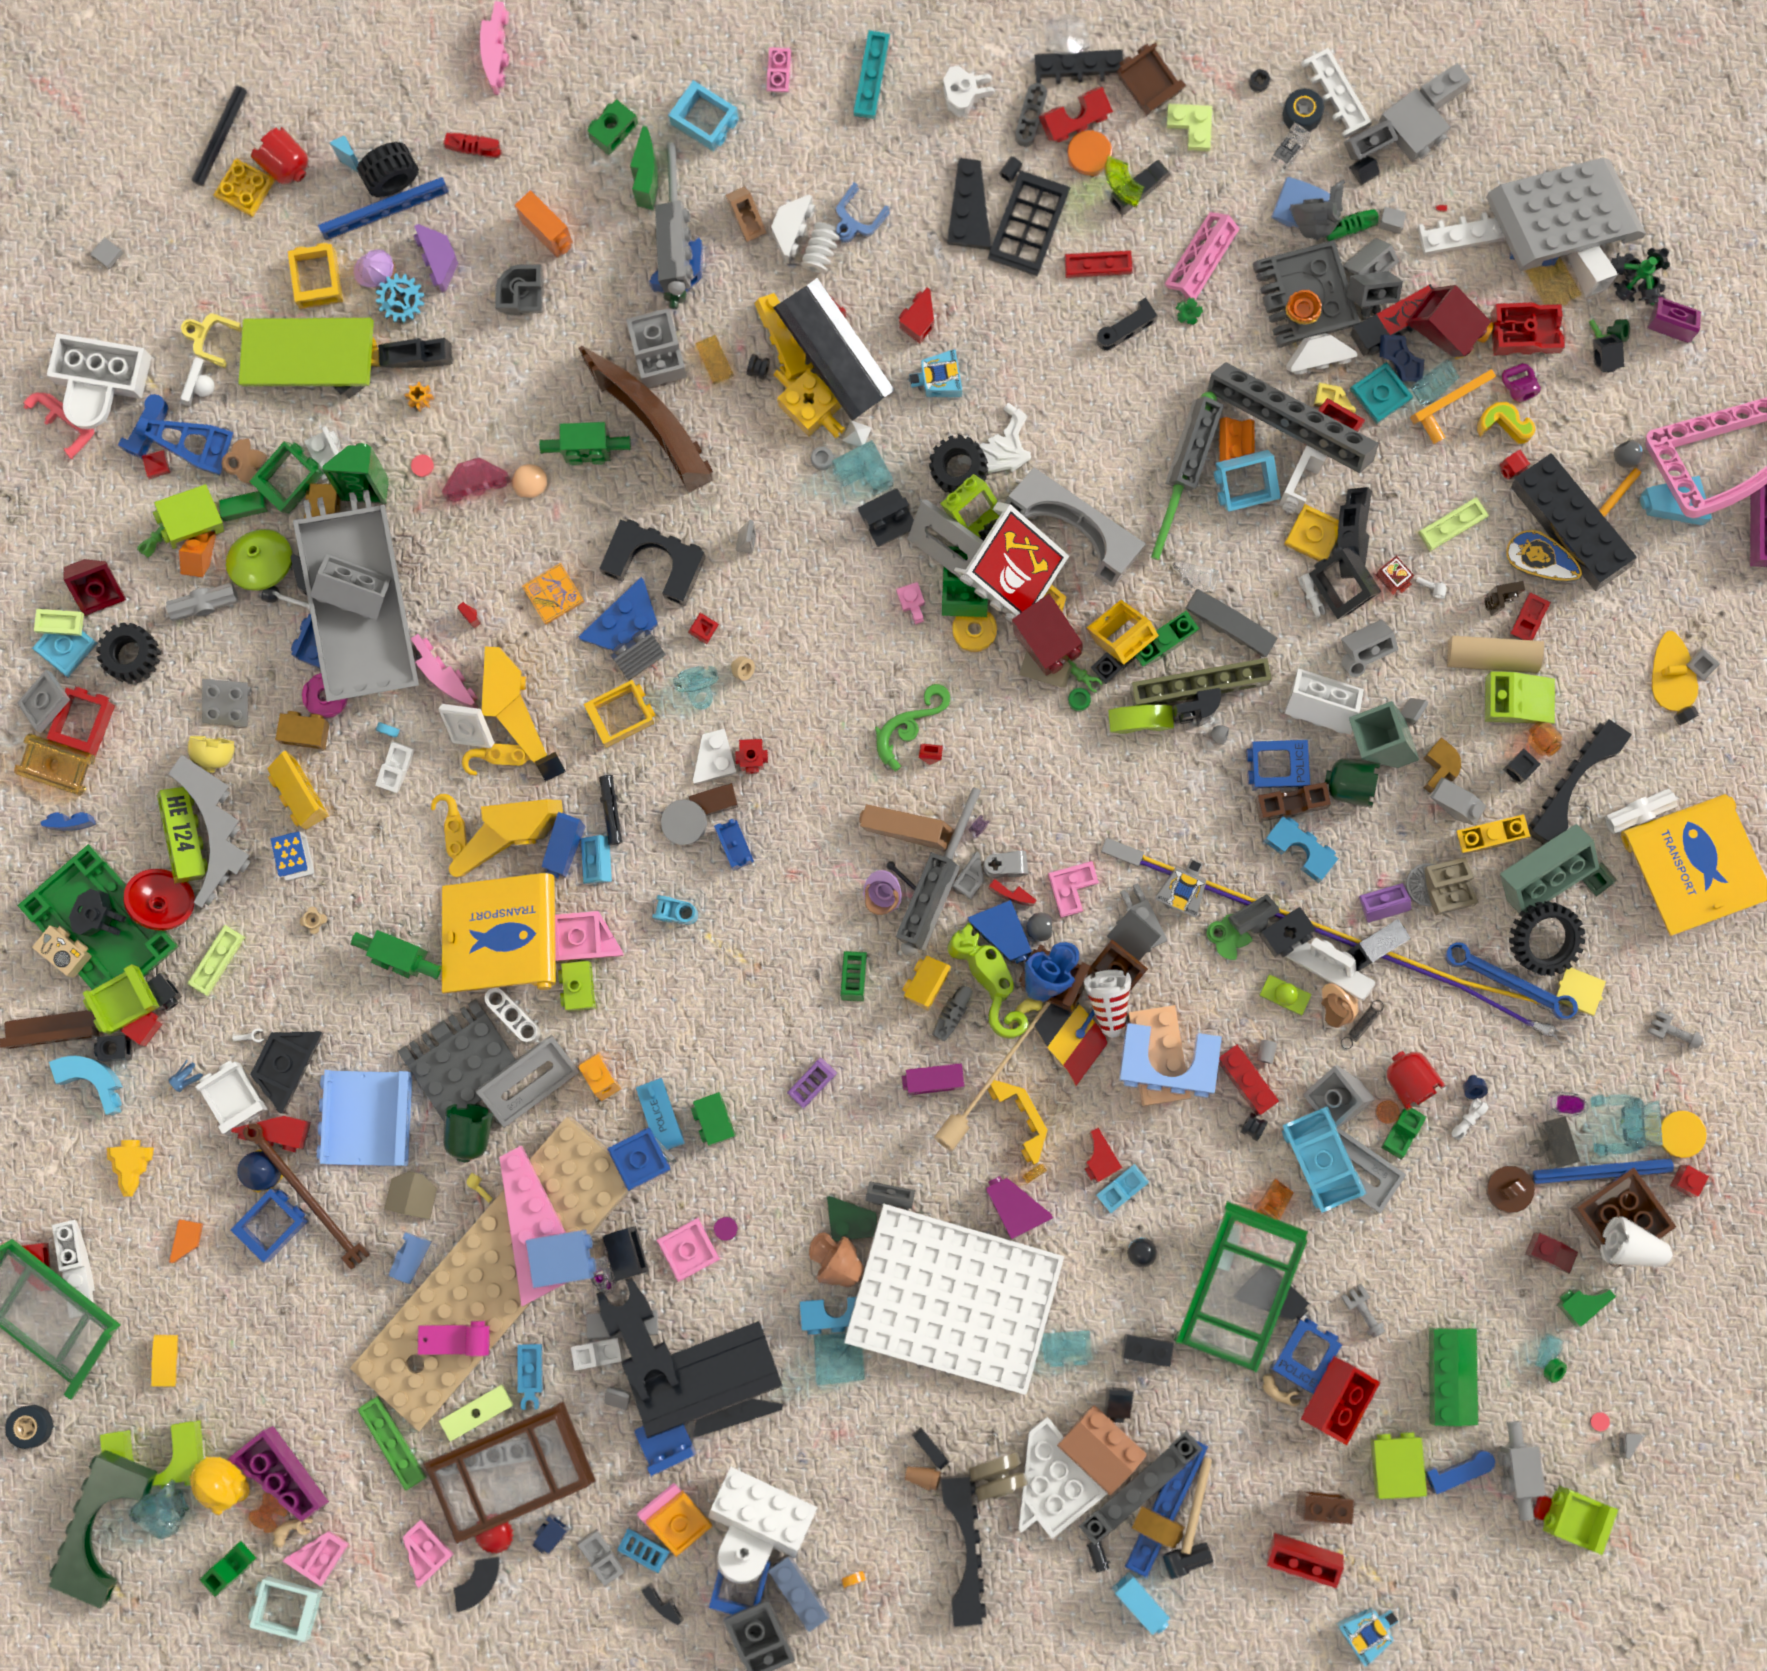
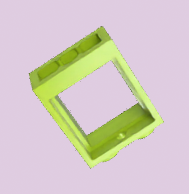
M975 474L967 478L961 486L940 503L946 514L978 537H981L978 532L984 529V525L1000 517L993 510L998 502L987 483ZM979 493H982L990 508L968 527L959 511Z

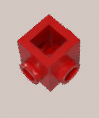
M739 740V751H735L736 765H740L741 771H746V774H758L759 770H764V763H768V749L764 750L763 740Z

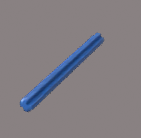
M1672 1159L1543 1169L1534 1170L1532 1177L1535 1184L1615 1178L1632 1168H1635L1639 1175L1672 1173L1674 1171V1164Z

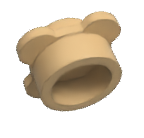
M312 906L308 908V911L300 918L299 922L301 926L309 928L310 933L317 934L321 925L327 922V916L320 914L317 908Z

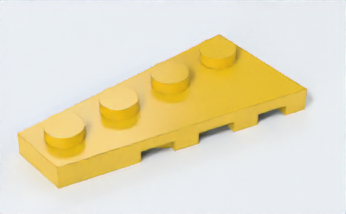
M772 293L758 298L754 304L764 327L768 328L771 334L769 339L771 344L775 345L779 355L777 357L780 364H784L787 371L785 376L788 381L801 376L809 368L813 369L815 367L812 363L809 365L805 364L806 354L773 308L781 302Z

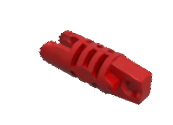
M446 133L444 138V148L455 152L490 158H499L502 153L499 148L500 142L495 138L479 137L478 135L473 136L472 134L467 135L465 133Z

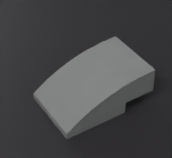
M669 308L626 319L641 380L647 388L687 378Z

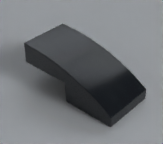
M652 1582L642 1588L641 1591L645 1598L664 1618L676 1625L683 1622L684 1619L673 1599L663 1603Z

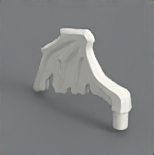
M1007 403L1003 409L1012 416L1010 424L1004 430L1006 437L995 434L994 437L988 439L990 444H980L988 461L987 466L989 469L986 474L1003 470L1014 472L1031 460V453L1022 448L1019 439V432L1027 416L1010 403ZM964 455L957 459V461L971 466L970 457Z

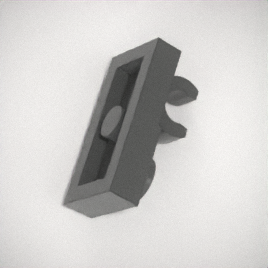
M869 1181L865 1201L872 1202L875 1205L899 1206L909 1211V1209H912L915 1190Z

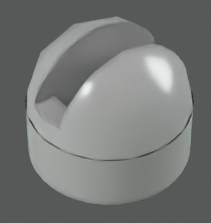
M1223 725L1214 727L1211 731L1212 739L1224 745L1228 737L1229 727Z

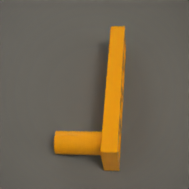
M1492 369L1413 414L1409 417L1413 425L1421 421L1433 444L1446 438L1433 413L1495 378L1494 371Z

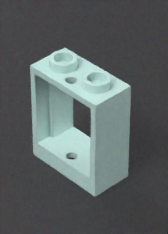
M268 1576L257 1584L255 1596L258 1597L255 1606L253 1605L249 1612L248 1620H251L249 1628L305 1642L311 1637L323 1591ZM271 1587L307 1596L298 1629L262 1620Z

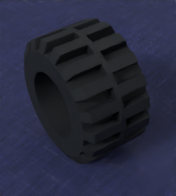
M391 142L380 145L368 152L359 161L357 172L369 194L380 198L396 194L408 187L418 176L419 167L406 144Z
M953 435L948 436V441L942 439L940 441L941 445L933 448L934 454L930 455L931 463H929V468L933 479L944 492L953 493L973 474L984 481L986 480L985 474L988 473L989 469L987 466L988 461L980 445L976 441L974 442L972 438L968 436L964 438L963 435H957V438H954ZM957 455L970 457L971 467L966 474L953 477L947 473V464L953 457Z
M124 622L120 623V627L113 625L110 632L106 630L103 633L106 636L104 639L99 638L98 642L101 646L96 648V652L100 654L97 656V660L101 663L100 666L106 673L120 682L125 681L127 684H133V681L140 683L142 682L141 678L148 679L151 677L149 675L151 671L155 673L157 669L154 666L160 663V659L157 656L161 655V652L157 648L159 646L158 642L153 639L154 637L149 632L134 623L127 625ZM131 642L138 643L139 652L137 657L131 663L120 664L119 652L122 647Z

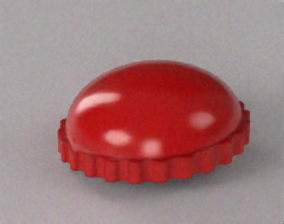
M496 1513L486 1514L487 1519L497 1516ZM508 1521L478 1534L474 1538L482 1550H485L487 1553L498 1554L511 1546L514 1530Z

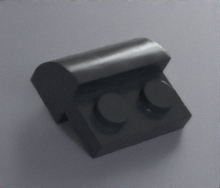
M1220 688L1197 691L1192 702L1176 704L1173 709V721L1187 724L1193 722V719L1196 718L1197 727L1208 723L1220 705Z

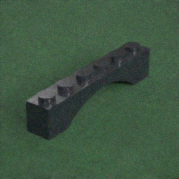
M1610 719L1606 720L1603 724L1599 722L1592 731V734L1595 736L1590 742L1587 740L1579 750L1582 753L1579 759H1574L1567 768L1569 772L1565 779L1561 778L1554 787L1556 790L1554 796L1547 797L1541 806L1544 809L1541 815L1538 816L1536 814L1528 826L1531 827L1529 831L1530 836L1543 845L1569 828L1568 806L1572 791L1579 778L1592 765L1619 754L1631 737V733Z
M970 1475L941 1477L943 1504L957 1520L966 1545L964 1575L958 1590L951 1599L954 1627L983 1625L982 1618H987L986 1603H981L980 1593H985L984 1580L978 1577V1569L982 1568L981 1554H976V1544H980L979 1529H974V1520L978 1519L977 1505H972L971 1496L976 1495L975 1482L970 1481Z

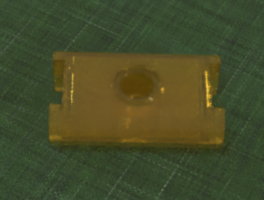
M28 734L23 741L27 746L21 764H15V774L81 796L86 789V786L82 784L89 764L94 765L95 756L33 734ZM56 759L58 767L56 770H53L51 764Z

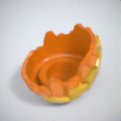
M1309 290L1294 292L1288 299L1286 314L1293 322L1303 325L1312 324L1317 321L1321 314L1320 299Z

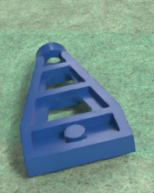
M140 417L135 434L147 437L197 469L219 476L223 468L222 459L228 453L234 433L213 425L150 420ZM148 425L151 426V430L149 432H147ZM167 428L180 431L179 443L174 445L162 438L163 431ZM188 435H202L206 438L202 454L196 455L185 448L184 442Z

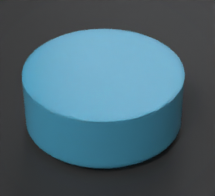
M378 722L376 731L395 738L398 737L400 731L398 728Z

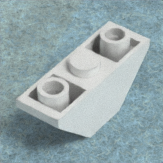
M811 195L803 196L780 206L771 226L772 235L785 263L789 264L792 257L795 258L799 250L798 241L800 237L803 238L805 236L808 217L811 218L813 216L815 205H813Z
M1324 333L1304 338L1287 363L1286 368L1297 375L1308 372L1307 369L1316 367V369L1330 367L1329 363L1338 362V364L1349 363L1351 358L1358 356L1356 351L1332 335Z

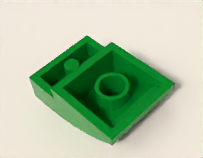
M643 125L630 164L634 180L632 191L638 207L654 211L658 192V167L650 133L647 126Z
M947 546L963 559L968 560L967 554L960 550L959 547ZM944 566L941 616L987 617L988 599L977 595L974 587L963 583L959 577Z

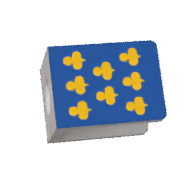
M298 831L270 838L279 877H284L285 880L289 881L314 874L312 858L305 834Z

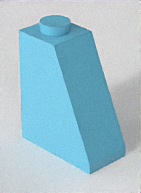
M1700 475L1691 477L1703 499H1706ZM1666 483L1648 487L1641 493L1640 504L1642 509H1645L1647 516L1696 525H1705L1712 519L1711 513L1698 518L1685 516ZM1687 487L1678 488L1682 493L1690 491Z
M1130 1571L1112 1587L1119 1599L1152 1635L1156 1632L1160 1634L1169 1626L1168 1621L1170 1617Z

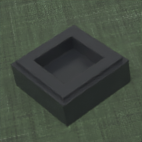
M556 751L535 761L545 782L566 772Z

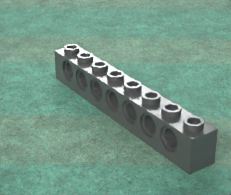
M1227 362L1211 373L1207 392H1213L1216 397L1358 473H1361L1374 461L1379 443Z

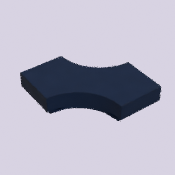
M1381 335L1379 358H1385L1393 363L1401 381L1423 382L1425 359L1418 358L1409 351L1406 337L1403 335Z

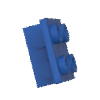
M684 1425L648 1439L643 1426L634 1430L649 1464L647 1469L650 1476L696 1455L695 1448Z

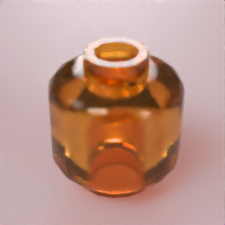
M1536 723L1529 729L1528 744L1538 755L1550 757L1562 747V735L1551 723Z

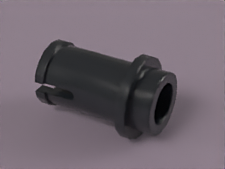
M1101 1541L1096 1545L1092 1542L1087 1544L1086 1546L1093 1562L1092 1569H1095L1096 1573L1110 1569L1108 1565L1110 1561L1106 1559Z

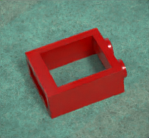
M75 686L73 690L66 687L65 693L70 700L54 718L47 739L56 744L96 757L115 705L110 703V698L96 693L94 697L88 695V691ZM74 698L101 706L87 742L61 734Z

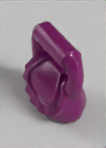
M1521 363L1505 369L1502 373V382L1510 391L1512 399L1516 402L1527 401L1537 396L1541 391L1535 373L1528 364ZM1525 371L1528 372V376L1513 380L1512 382L1507 379Z

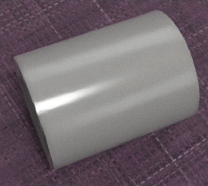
M1261 1040L1257 1061L1273 1064L1277 1043Z

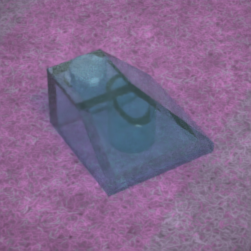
M846 1333L814 1336L817 1385L865 1380L863 1349L844 1343Z

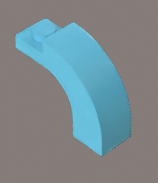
M66 1056L49 1062L56 1084L65 1085L79 1079H87L96 1087L105 1114L113 1116L121 1113L119 1106L122 1105L120 1096L114 1090L120 1089L123 1086L115 1072L107 1065L98 1060L82 1056Z

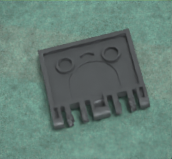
M1335 240L1260 259L1252 263L1254 272L1258 273L1256 275L1257 281H1265L1272 277L1276 281L1260 288L1261 294L1271 293L1263 297L1267 313L1278 312L1270 315L1269 321L1272 323L1282 321L1285 318L1288 320V324L1273 329V334L1279 335L1275 337L1278 348L1289 346L1307 337L1352 328L1360 323L1354 301L1347 297L1349 285ZM1309 290L1319 297L1322 308L1316 322L1303 325L1293 322L1287 316V302L1294 292Z
M477 999L468 1003L477 1020H474L465 1006L460 1009L463 1017L469 1022V1025L465 1028L461 1027L458 1019L453 1014L448 1017L457 1031L456 1034H453L444 1020L430 1029L439 1043L438 1046H435L426 1032L421 1035L424 1043L430 1048V1051L426 1054H423L420 1046L414 1040L409 1043L418 1057L417 1060L406 1045L398 1050L401 1058L411 1070L444 1123L448 1106L457 1104V1108H467V1104H478L482 1099L477 1094L476 1089L516 1061L515 1056Z

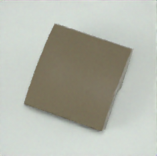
M1466 857L1424 868L1427 890L1435 916L1475 906L1479 903L1470 882L1474 879Z

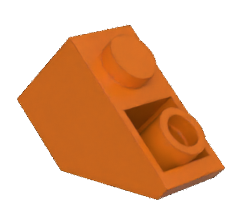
M214 531L197 535L185 541L179 550L180 574L203 578L211 563L216 538Z

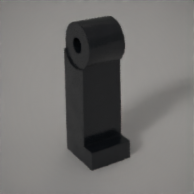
M1160 160L1155 161L1120 189H1115L1111 193L1110 203L1121 216L1125 215L1168 178L1170 172Z
M1146 297L1138 302L1137 311L1113 326L1103 327L1098 331L1097 345L1100 349L1111 350L1157 322L1158 315Z

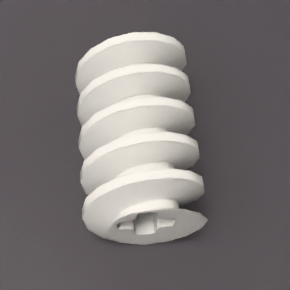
M817 222L814 225L815 230L811 233L812 238L808 241L809 246L805 249L806 254L802 258L801 266L812 272L827 273L828 269L823 264H831V261L826 256H834V253L829 248L836 249L837 245L832 240L839 241L840 237L835 234L837 229L832 225Z

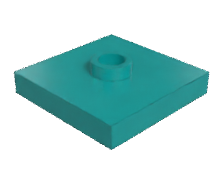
M1387 362L1349 389L1376 425L1414 398Z

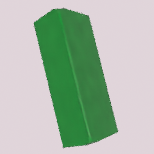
M260 491L219 500L220 517L224 522L268 512L266 498Z

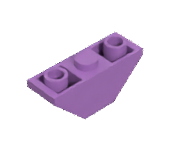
M420 224L414 225L417 234H414L415 241L418 247L423 246L425 253L421 254L426 267L431 266L433 273L429 274L434 287L439 286L441 292L447 290L459 264L447 235Z

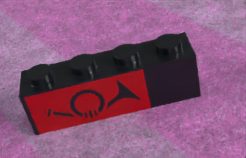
M1431 284L1352 328L1350 336L1363 357L1369 353L1374 355L1380 352L1381 335H1403L1407 332L1410 334L1416 332L1406 321L1433 288Z

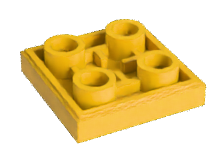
M235 158L213 195L224 203L254 217L275 180L270 175Z

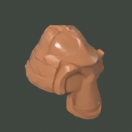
M824 1232L817 1234L813 1238L809 1248V1256L811 1260L820 1263L821 1269L816 1276L819 1283L852 1287L862 1280L864 1267L857 1258L855 1246L848 1238L842 1237L839 1243H836L829 1234Z

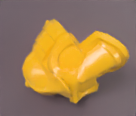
M215 1456L206 1457L198 1464H195V1468L189 1476L191 1490L196 1499L218 1516L237 1502L245 1500L249 1496L250 1486L245 1476L241 1474L242 1472L234 1464L224 1458Z

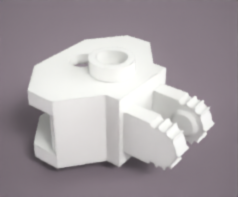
M960 66L949 67L943 79V90L948 110L958 117L968 116L973 104L978 103V99L992 96L995 93L993 87L977 89V86L989 83L992 80L991 75L974 76V73L969 74Z

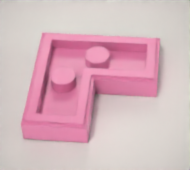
M1090 861L1048 873L1060 918L1083 912L1077 890L1099 884L1093 862Z

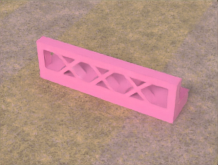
M1209 212L1164 284L1168 289L1181 291L1187 300L1189 297L1196 300L1240 229L1229 215ZM1217 220V224L1209 229L1212 222ZM1207 238L1205 243L1198 247L1199 243ZM1195 257L1194 261L1187 265L1189 259ZM1184 275L1180 283H1175L1178 277Z

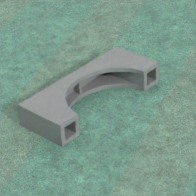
M1035 467L1011 492L1005 502L1006 504H1011L1025 518L1038 515L1051 516L1064 520L1078 528L1088 537L1096 549L1099 565L1094 575L1111 587L1117 584L1135 562L1146 544Z

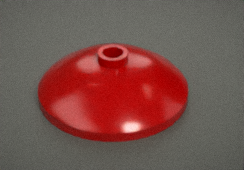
M148 869L136 874L127 883L123 895L124 906L129 916L139 925L152 930H171L181 926L189 919L195 905V896L188 882L174 884L172 871L165 869Z

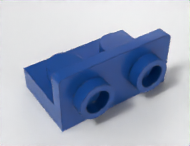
M309 613L308 617L304 618L301 623V633L298 639H295L292 643L291 655L299 661L320 668L312 618Z

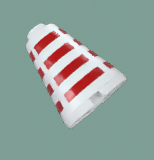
M1121 970L1099 971L1095 973L1094 978L1091 979L1090 975L1085 978L1084 987L1103 1034L1111 1038L1119 1037L1126 1028L1131 977L1128 973L1125 976Z

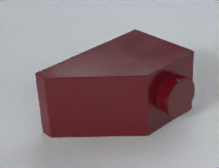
M1533 1233L1525 1255L1570 1274L1578 1251L1542 1233Z

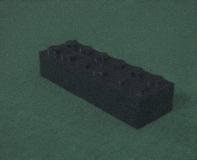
M1552 453L1514 478L1511 489L1550 537L1575 558L1582 571V576L1595 592L1633 566L1637 556Z

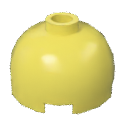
M190 736L187 746L190 760L207 772H215L216 768H223L228 765L233 758L235 750L234 741L218 737L217 739L206 738V736Z

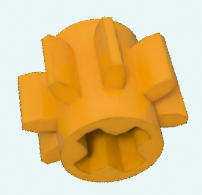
M420 382L413 387L409 385V393L404 394L406 399L410 400L408 402L409 407L416 406L419 412H421L422 408H430L429 402L434 400L433 395L428 394L431 391L430 387L427 385L423 388Z

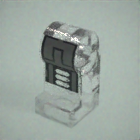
M1294 123L1281 142V145L1273 154L1271 161L1287 170L1309 142L1311 133Z

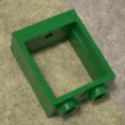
M283 441L249 481L280 512L288 514L304 498L306 491H309L310 483L316 484L324 474L319 469V463L311 457L307 458L303 454L304 449L296 442L289 443ZM292 454L310 473L289 498L286 499L268 480Z

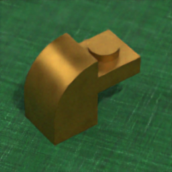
M1441 737L1423 758L1437 770L1423 787L1429 793L1434 791L1441 778L1447 777L1450 781H1453L1461 770L1459 753Z
M1141 1506L1132 1529L1173 1549L1181 1542L1185 1526Z

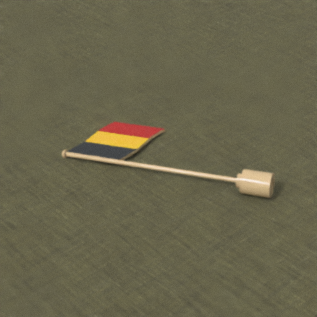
M1046 1002L962 1115L957 1114L956 1116L951 1114L936 1133L934 1139L949 1151H953L970 1129L967 1125L968 1120L966 1117L1033 1027L1046 1048L1065 1068L1075 1087L1108 1044L1102 1030L1092 1019L1085 1030V1036L1082 1039H1078L1075 1033L1078 1029H1081L1089 1016L1079 1002L1073 1013Z

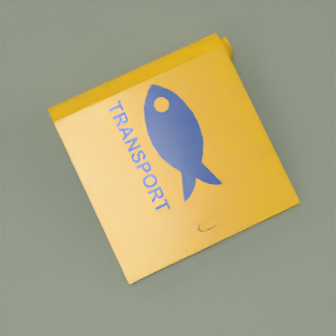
M1727 794L1621 831L1623 845L1629 853H1634L1670 936L1767 901L1766 876L1735 810L1736 803Z
M538 873L442 886L443 994L522 984H532L537 986L538 990H549L551 986L556 984L554 875Z

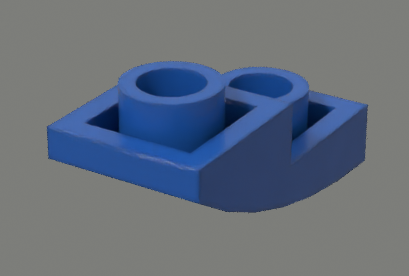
M56 812L46 816V820L40 822L41 826L56 831H74L96 825L94 817L84 812L72 815L71 819L63 813Z

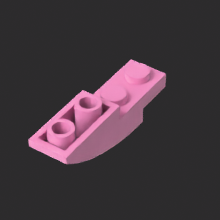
M499 1L494 2L491 21L482 20L480 30L482 63L495 95H499L500 87H504V67H508L509 54L503 45L505 40L503 28L504 25L508 24L509 12L506 11L504 2Z
M417 634L410 638L422 655V658L415 663L425 676L440 691L454 701L469 708H478L475 702L478 697L471 687L466 689L463 684L466 679L460 670L454 671L451 666L444 669L446 666L439 656L434 657L431 653V650L434 648L427 637L422 639Z

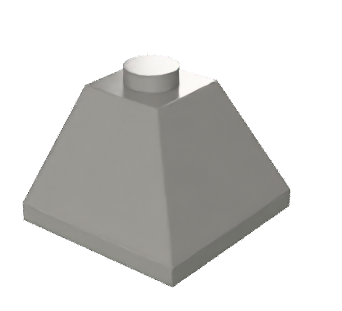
M1337 1065L1303 1094L1315 1111L1328 1106L1337 1128L1360 1114L1375 1100L1359 1079Z

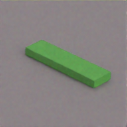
M377 1396L358 1408V1412L404 1490L407 1491L426 1479V1474L381 1398Z

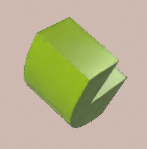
M1136 705L1108 710L1110 732L1127 734L1145 729L1164 731L1174 728L1173 710L1170 705Z

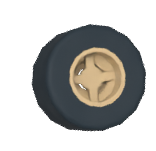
M28 1405L19 1407L11 1412L6 1420V1437L16 1448L30 1449L39 1447L47 1442L51 1436L54 1427L53 1419L49 1411L42 1406Z

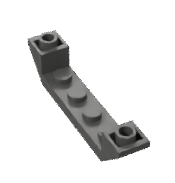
M1186 1430L1164 1453L1110 1501L1079 1525L1080 1529L1096 1545L1185 1468L1203 1450L1201 1446Z

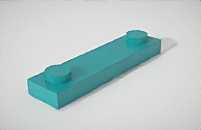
M868 30L853 112L854 116L869 119L876 118L890 33Z

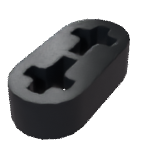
M922 1427L912 1434L917 1443L940 1470L950 1463Z

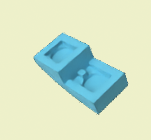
M1134 1164L1096 1196L1108 1211L1112 1213L1146 1186L1149 1181Z

